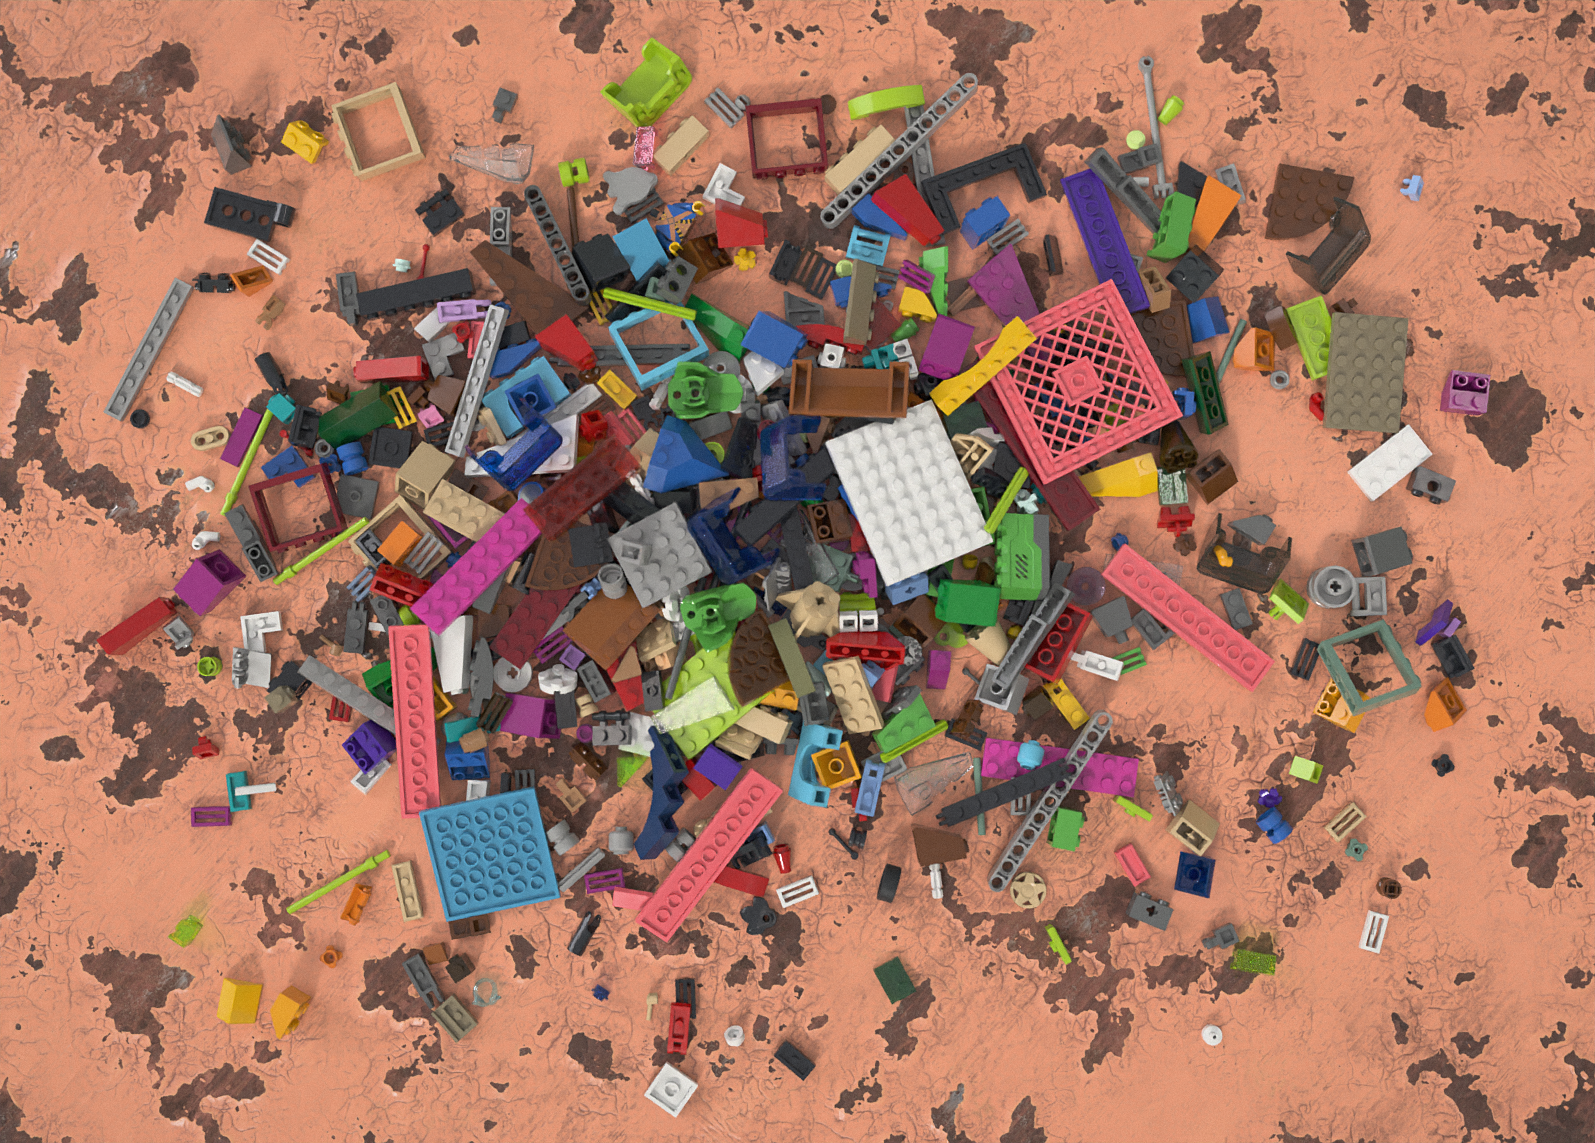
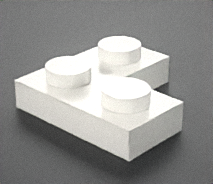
M720 163L702 196L703 199L715 204V198H720L742 206L745 197L729 189L737 175V171Z
M281 611L240 616L244 649L266 652L264 633L283 630Z

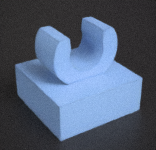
M1413 175L1412 180H1403L1405 185L1410 186L1407 189H1400V192L1403 195H1409L1413 201H1419L1424 182L1421 176Z

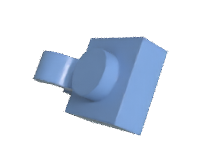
M598 575L581 588V592L586 591L588 595L590 594L589 600L602 588Z

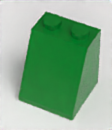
M940 579L935 617L945 622L996 627L1001 588L980 580Z

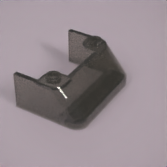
M1336 196L1333 198V202L1337 212L1329 220L1331 232L1308 258L1303 254L1298 256L1289 251L1286 252L1293 271L1317 292L1324 295L1332 290L1371 242V235L1360 207Z
M1218 513L1207 531L1197 561V571L1203 575L1255 593L1265 594L1269 592L1290 560L1292 538L1288 537L1281 549L1271 546L1265 547L1260 554L1225 542L1226 532L1220 529L1222 514ZM1215 546H1222L1227 551L1228 557L1233 558V563L1230 567H1223L1219 564L1217 556L1213 551Z

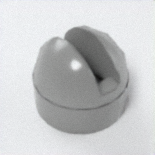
M739 95L735 100L736 106L741 111H746L745 106L751 105L750 99L746 95ZM742 98L747 104L745 105V104H744L742 101H740L739 99Z

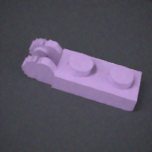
M471 299L438 302L439 323L486 318L488 311L477 312L476 306H490L491 300Z

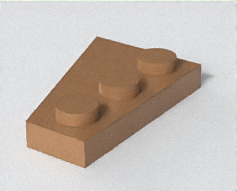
M757 478L699 483L702 522L759 498Z

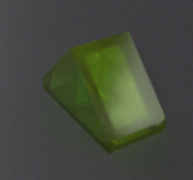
M617 757V783L620 788L645 763L648 757Z

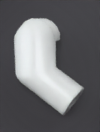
M200 532L193 539L192 547L195 550H200L209 541L219 542L220 532Z

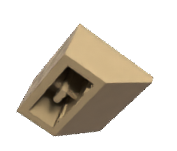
M1188 800L1165 830L1195 854L1202 856L1212 843L1220 823L1191 800Z

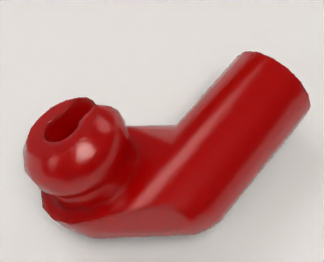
M1316 392L1309 398V410L1321 422L1324 418V411L1320 407L1324 397L1322 393Z

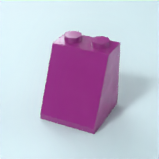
M938 314L918 371L943 380L956 377L961 368L975 326Z
M219 549L197 558L173 590L195 613L202 616L211 612L245 579L246 575Z
M506 693L505 696L511 698L513 703L500 723V731L535 738L560 739L561 729L557 728L555 699Z

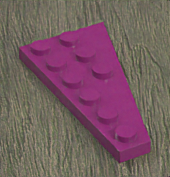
M1011 243L967 280L969 285L1004 326L1017 316L1024 322L1039 315ZM1038 337V338H1037L1034 342H1032V343L1038 344V343H1039V340H1040V337ZM1044 337L1041 346L1051 349L1050 339ZM1028 346L1025 351L1029 356L1034 357L1036 349ZM1039 350L1037 359L1047 362L1049 353ZM1036 363L1040 368H1042V367L1044 366V365H1041V364Z

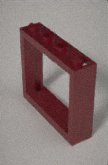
M821 98L745 106L753 178H757V180H765L771 176L785 178L790 174L804 176L810 172H813V174H823L828 169ZM816 112L821 155L820 163L757 169L752 118Z
M327 463L314 465L248 486L270 552L277 550L279 554L289 551L288 547L295 545V548L307 545L306 541L312 539L314 543L325 540V535L331 534L332 537H335L342 530L348 528ZM320 473L337 526L280 543L263 490Z

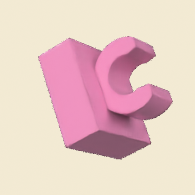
M432 403L429 404V408L425 410L421 408L420 413H418L419 419L427 429L445 421L437 407Z

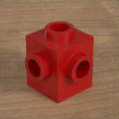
M599 409L581 414L580 435L588 443L606 439L608 423Z

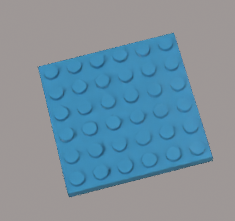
M535 786L419 811L446 922L561 897Z

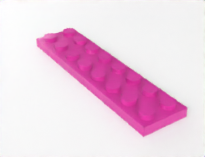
M521 498L410 608L411 611L440 636L543 533L547 521Z
M985 737L981 776L1011 780V777L1016 778L1033 771L1022 768L1017 761L1022 742ZM1039 745L1044 749V756L1040 767L1065 758L1070 749ZM1077 750L1076 755L1083 756L1086 751ZM1094 752L1071 786V789L1134 797L1139 759ZM1069 764L1070 769L1066 770L1068 773L1073 772L1075 769L1074 764ZM1062 780L1057 782L1055 786L1063 787L1065 782Z

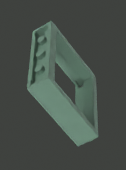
M1384 619L1324 640L1317 648L1320 657L1353 716L1414 695L1422 687L1419 676L1415 675L1411 668V662L1404 656L1400 643L1395 640L1391 627L1386 624ZM1377 632L1407 686L1362 701L1333 647Z

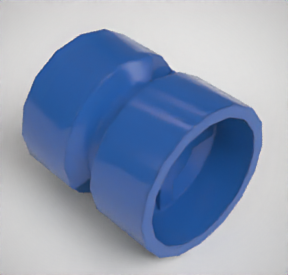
M361 442L345 444L336 449L339 459L344 461L342 468L345 475H353L369 469L365 457H362L364 451Z
M1276 807L1268 809L1256 820V824L1260 829L1267 831L1266 836L1273 844L1281 842L1293 831L1287 820H1282V814Z

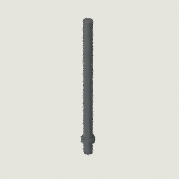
M702 577L698 580L697 587H694L693 590L695 593L705 590L707 578ZM689 611L690 615L695 613L694 611ZM686 626L665 694V698L672 700L692 632Z

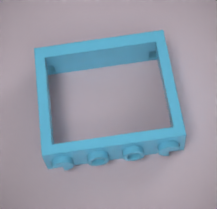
M665 299V303L673 304ZM682 302L676 304L677 306L684 307ZM645 308L639 312L630 313L623 320L614 321L608 327L610 336L641 391L674 375L678 362H700L709 356V349L692 320L683 318L699 347L641 375L619 333L661 312Z

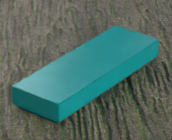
M492 712L489 713L486 720L484 721L485 724L491 716ZM481 714L478 717L472 716L444 723L447 742L459 741V738H462L464 734L479 729L476 723ZM501 724L495 732L500 731Z

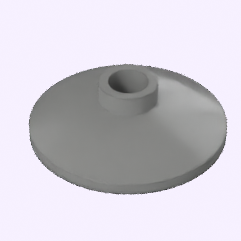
M714 352L703 363L704 366L717 373L734 374L737 379L739 378V362L728 352ZM723 366L724 370L722 372L717 371V367Z

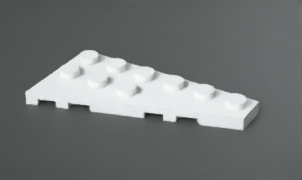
M577 414L509 440L502 446L496 445L466 457L465 476L472 478L576 472L579 416Z

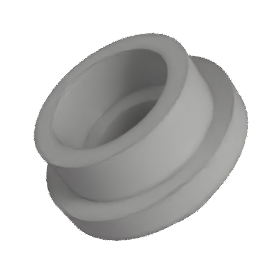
M1277 370L1271 374L1270 384L1275 389H1283L1289 384V375L1283 370ZM1277 377H1280L1282 379L1281 383H1278L1276 381Z
M324 439L319 440L315 444V453L319 457L326 458L334 452V448ZM327 445L328 450L323 452L322 447Z

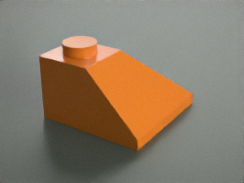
M1256 327L1251 328L1234 349V368L1247 371H1274L1275 340L1271 332Z
M1448 677L1444 678L1433 689L1424 713L1426 723L1433 732L1454 725L1467 711Z

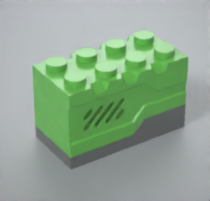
M1005 513L994 532V537L997 538V544L994 547V556H997V561L994 564V574H997V579L994 582V586L1001 588L999 599L1043 601L1050 589L1049 515Z

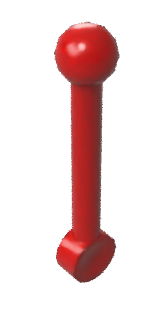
M428 244L422 246L424 250L420 275L417 279L424 278L427 251L430 249Z
M281 430L280 436L289 439L288 432ZM299 447L305 451L307 456L313 455L311 449Z

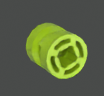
M204 657L197 664L198 672L203 676H216L223 668L221 660L216 657Z

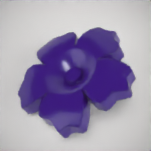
M1272 787L1270 791L1268 789H1261L1259 791L1258 803L1260 805L1272 808L1275 807V804L1278 805L1282 801V796H1278L1279 793L1276 788Z

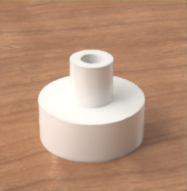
M1206 1025L1201 1032L1203 1040L1209 1045H1217L1222 1040V1031L1216 1025Z
M735 1025L725 1031L724 1037L728 1045L740 1046L745 1039V1034L740 1026Z

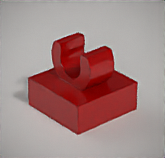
M207 736L199 737V746L192 747L193 755L200 760L219 755V748L212 744L211 739H207Z

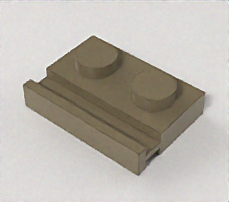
M455 994L451 995L431 1013L456 1043L479 1023Z

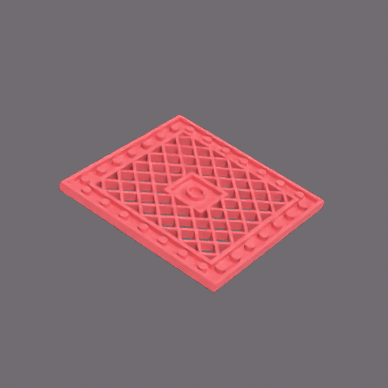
M1112 279L1024 321L1035 337H1040L1038 344L1031 343L1029 347L1036 349L1034 357L1025 355L1024 349L1017 355L1019 357L1017 366L1008 363L990 379L1044 485L1183 416ZM1091 312V315H1090V318H1089V319L1084 318V317H1081V316H1083V315H1085V314ZM1095 312L1105 315L1103 323L1093 321ZM1108 318L1113 327L1106 325ZM1074 320L1073 327L1064 325ZM1078 321L1088 324L1085 332L1076 329ZM1091 325L1101 328L1098 336L1089 333ZM1057 328L1055 336L1048 334V332ZM1061 329L1071 332L1068 340L1059 337ZM1104 329L1114 332L1111 340L1102 338ZM1074 333L1084 336L1081 345L1071 342ZM1000 334L974 346L980 361L994 346ZM1116 336H1118L1122 344L1115 342ZM1044 337L1054 340L1051 349L1041 346ZM1087 338L1096 340L1094 349L1084 346ZM1057 342L1066 344L1064 353L1054 350ZM1100 342L1109 345L1107 353L1098 351ZM1070 346L1079 349L1077 357L1067 354ZM1113 346L1122 349L1120 358L1110 355ZM1039 350L1049 353L1047 362L1037 359ZM1082 351L1092 353L1091 360H1089L1087 355L1081 358ZM1125 352L1127 353L1130 361L1124 359ZM1052 355L1062 357L1060 366L1050 363ZM1096 355L1105 358L1103 366L1093 363ZM1022 358L1032 361L1030 370L1020 367ZM1065 359L1074 361L1063 367ZM1109 359L1118 362L1116 370L1107 368ZM1035 363L1045 366L1043 374L1033 371ZM1122 364L1131 366L1129 375L1119 372ZM1048 367L1056 369V371L1052 372L1053 378L1046 376ZM1008 368L1015 370L1013 378ZM1094 368L1101 370L1099 377L1096 374ZM1134 369L1136 370L1139 378L1132 376ZM1018 371L1028 374L1025 383L1015 380ZM1105 372L1114 375L1112 383L1102 380ZM1031 376L1041 379L1039 387L1029 384ZM1118 376L1127 379L1125 388L1115 385ZM1044 380L1054 383L1052 391L1042 389ZM1131 381L1140 383L1138 392L1128 389ZM1016 385L1024 387L1022 394H1020ZM1103 385L1110 387L1108 396L1099 394L1105 390ZM1057 386L1061 391L1062 395L1055 393ZM1143 386H1144V388H1145V390H1146V392H1147L1148 395H1145V394H1142V393H1141V392H1142V389H1143ZM1027 388L1037 391L1034 400L1024 397ZM1114 389L1123 392L1121 400L1111 398ZM1040 393L1050 396L1047 404L1038 402ZM1126 394L1136 396L1134 405L1124 402ZM1093 396L1091 404L1082 402ZM1053 397L1063 400L1060 409L1050 406ZM1096 397L1106 400L1103 409L1094 406ZM1140 398L1149 401L1147 409L1137 406ZM1025 402L1033 404L1031 411H1029ZM1109 402L1119 405L1117 413L1107 410ZM1066 403L1069 408L1076 405L1073 413L1064 410ZM1036 406L1045 408L1043 417L1033 414ZM1079 406L1089 409L1086 417L1077 415ZM1122 406L1132 409L1130 417L1120 415ZM1049 410L1059 413L1056 422L1046 419ZM1092 410L1102 413L1099 422L1090 419ZM1135 411L1144 413L1133 419ZM1062 414L1072 417L1069 426L1059 423ZM1105 415L1115 418L1112 426L1103 423ZM1034 419H1035V420H1038V421H1041V425H1040V428H1039V429H1038V427H1037V425H1036ZM1075 419L1084 421L1082 430L1073 428ZM1118 419L1126 421V423L1116 427ZM1045 423L1054 426L1052 435L1042 432ZM1088 423L1098 426L1095 435L1085 432ZM1058 427L1067 430L1065 439L1055 436ZM1101 427L1110 430L1099 435ZM1071 432L1080 434L1078 443L1068 440ZM1042 436L1050 438L1048 446ZM1084 436L1092 438L1082 444ZM1054 440L1063 443L1061 452L1051 449ZM1067 444L1075 447L1064 453Z

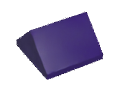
M712 744L703 752L694 766L695 770L724 790L728 788L742 768L741 764Z

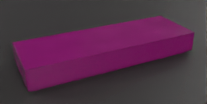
M244 408L220 459L240 467L264 416Z

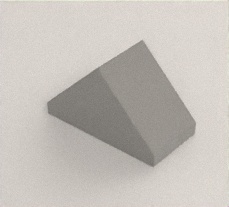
M621 540L618 560L637 565H648L651 545Z

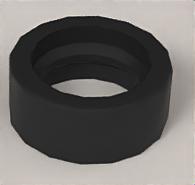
M888 863L885 865L877 892L878 900L888 903L893 902L901 876V867Z

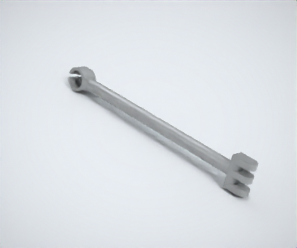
M1143 56L1138 62V69L1144 77L1153 144L1157 143L1162 158L1151 78V69L1154 66V61L1150 56ZM1143 61H1149L1150 65H1145ZM1162 158V162L1156 164L1158 184L1152 187L1154 199L1159 198L1158 191L1161 192V198H1166V190H1168L1169 196L1174 193L1173 183H1166Z

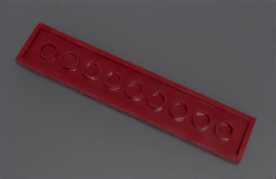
M978 358L960 370L958 374L961 375L980 362V359ZM990 380L973 394L1022 467L1027 469L1029 477L1067 532L1100 510L1075 471L1067 473L1045 485L1043 484ZM1025 402L1029 411H1031V408L1029 407L1027 402ZM1034 419V421H1035V423H1036V425H1037V427H1038V429H1039V428H1040V425H1041V422ZM1042 436L1048 446L1050 438ZM1053 441L1051 449L1061 452Z

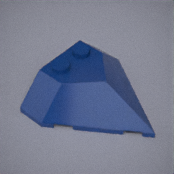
M667 415L648 466L643 488L662 494L670 490L685 488L711 481V479L729 476L726 471L721 469L719 461L686 421Z

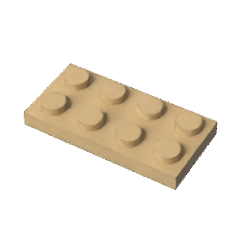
M444 479L441 480L423 511L424 514L475 542L505 514Z
M859 656L825 662L822 667L848 733L853 734L882 729L885 724Z

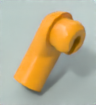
M1215 546L1213 551L1217 556L1219 564L1223 567H1230L1233 563V558L1228 557L1227 551L1222 546Z

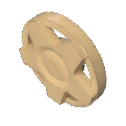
M1022 872L1012 880L1010 895L1018 906L1034 908L1043 902L1046 896V885L1038 874ZM1025 876L1023 881H1017L1019 878ZM1034 877L1038 878L1041 883H1035ZM1013 889H1015L1018 892L1016 898L1014 896ZM1042 892V896L1039 899L1038 894ZM1026 901H1029L1031 904H1030V905H1026V904H1023V903L1026 902Z

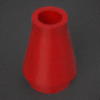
M788 844L775 845L772 853L779 867L780 874L791 872V848H789Z

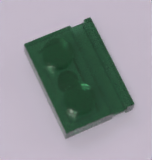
M978 401L960 406L948 416L942 412L950 439L956 433L966 435L976 429L988 427Z
M1162 466L1156 467L1159 505L1188 503L1185 468L1175 473H1168Z
M898 956L873 969L892 1005L916 992Z

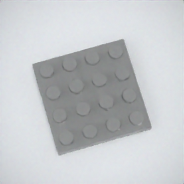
M677 502L607 538L617 559L619 558L621 540L651 545L648 565H637L618 560L643 608L713 572Z

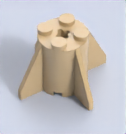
M817 581L806 589L780 593L775 599L791 610L792 627L797 632L794 636L795 640L800 635L804 637L819 636L824 632L829 637L840 633L838 615L840 596L831 587Z

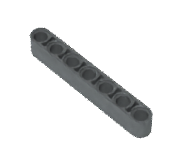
M529 185L524 190L526 201L573 298L578 305L586 306L591 302L592 296L540 188L536 185ZM533 194H538L537 198L530 199ZM541 210H546L544 215H538ZM548 227H554V229L551 232H546V229ZM556 243H562L561 247L554 248V245ZM570 259L567 265H562L563 260ZM577 275L578 279L576 281H570L572 276ZM580 292H586V295L583 298H578V294Z

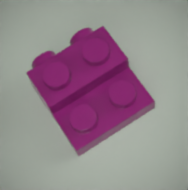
M868 551L856 552V560L852 561L853 572L862 579V590H864V593H867L869 598L877 597L875 558Z

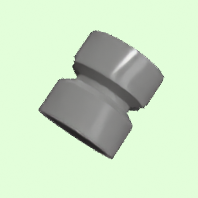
M614 563L606 564L600 568L598 579L606 597L611 599L622 597L628 588L622 568Z
M565 819L546 832L548 841L555 842L553 848L559 856L580 842L574 832L569 833L570 827Z
M683 827L676 836V839H673L665 850L674 860L679 862L696 838Z

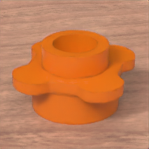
M328 945L326 951L320 955V961L329 968H335L338 960L343 958V953L335 950L333 945Z

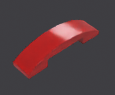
M726 865L714 883L764 897L769 878Z

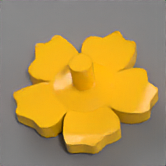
M740 248L739 256H734L733 261L736 265H739V270L741 271L748 270V267L753 269L756 266V261L754 260L756 254L754 251L749 250L747 252L745 248Z

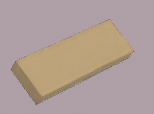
M412 860L391 865L404 922L423 918L424 913Z

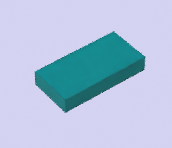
M247 771L225 774L230 811L236 812L252 809L250 794L235 796L236 787L249 786Z

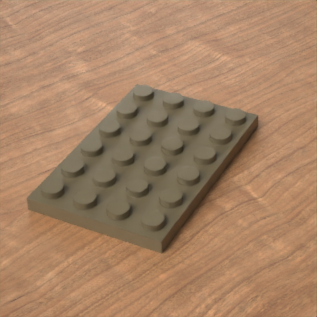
M1340 312L1332 313L1323 428L1399 433L1409 318Z

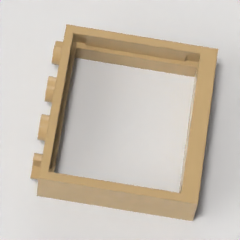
M396 82L331 105L333 121L335 124L338 123L340 130H337L338 135L346 145L344 148L345 154L348 159L351 158L353 164L350 168L354 176H357L361 181L426 158L401 89ZM393 97L413 152L363 169L344 114Z
M399 495L348 542L352 545L351 549L353 552L363 557L364 560L362 562L366 567L372 565L377 572L378 569L355 541L369 528L375 531L399 508H402L424 534L431 532L444 543L439 550L442 555L417 576L425 580L454 552L404 496Z

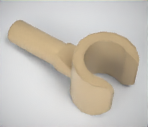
M649 993L647 995L648 1009L646 1020L648 1021L651 1020L652 1005L658 1004L657 993Z

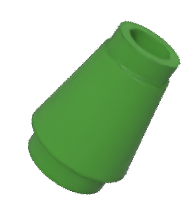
M912 318L906 319L891 334V337L895 342L909 339L917 335L920 329Z

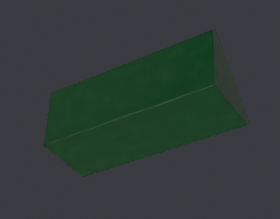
M1211 351L1181 359L1189 391L1194 392V401H1196L1195 416L1199 432L1209 435L1229 425Z
M382 381L375 383L320 416L318 435L336 450L338 447L356 441L397 417L398 413Z

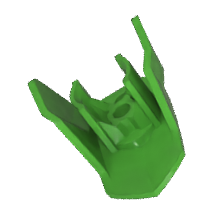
M681 361L677 363L674 377L668 384V405L679 419L702 418L711 413L736 410L744 392L734 374H720L701 363ZM699 391L698 397L692 396L694 392ZM676 392L681 393V397L679 399H676L674 397Z
M737 583L688 595L683 598L680 604L685 626L695 633L704 650L711 652L725 645L733 636L738 622L748 618L755 612L756 594L745 583ZM689 611L695 612L693 615L688 614Z

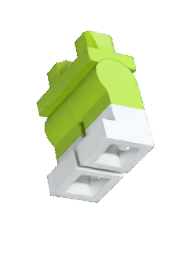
M864 591L854 595L850 592H843L842 595H839L840 632H858L857 617H859L860 631H878L877 610L874 598H869ZM870 622L873 624L870 626H866L863 623ZM845 623H852V624H854V625H852V626H845L844 624H845Z

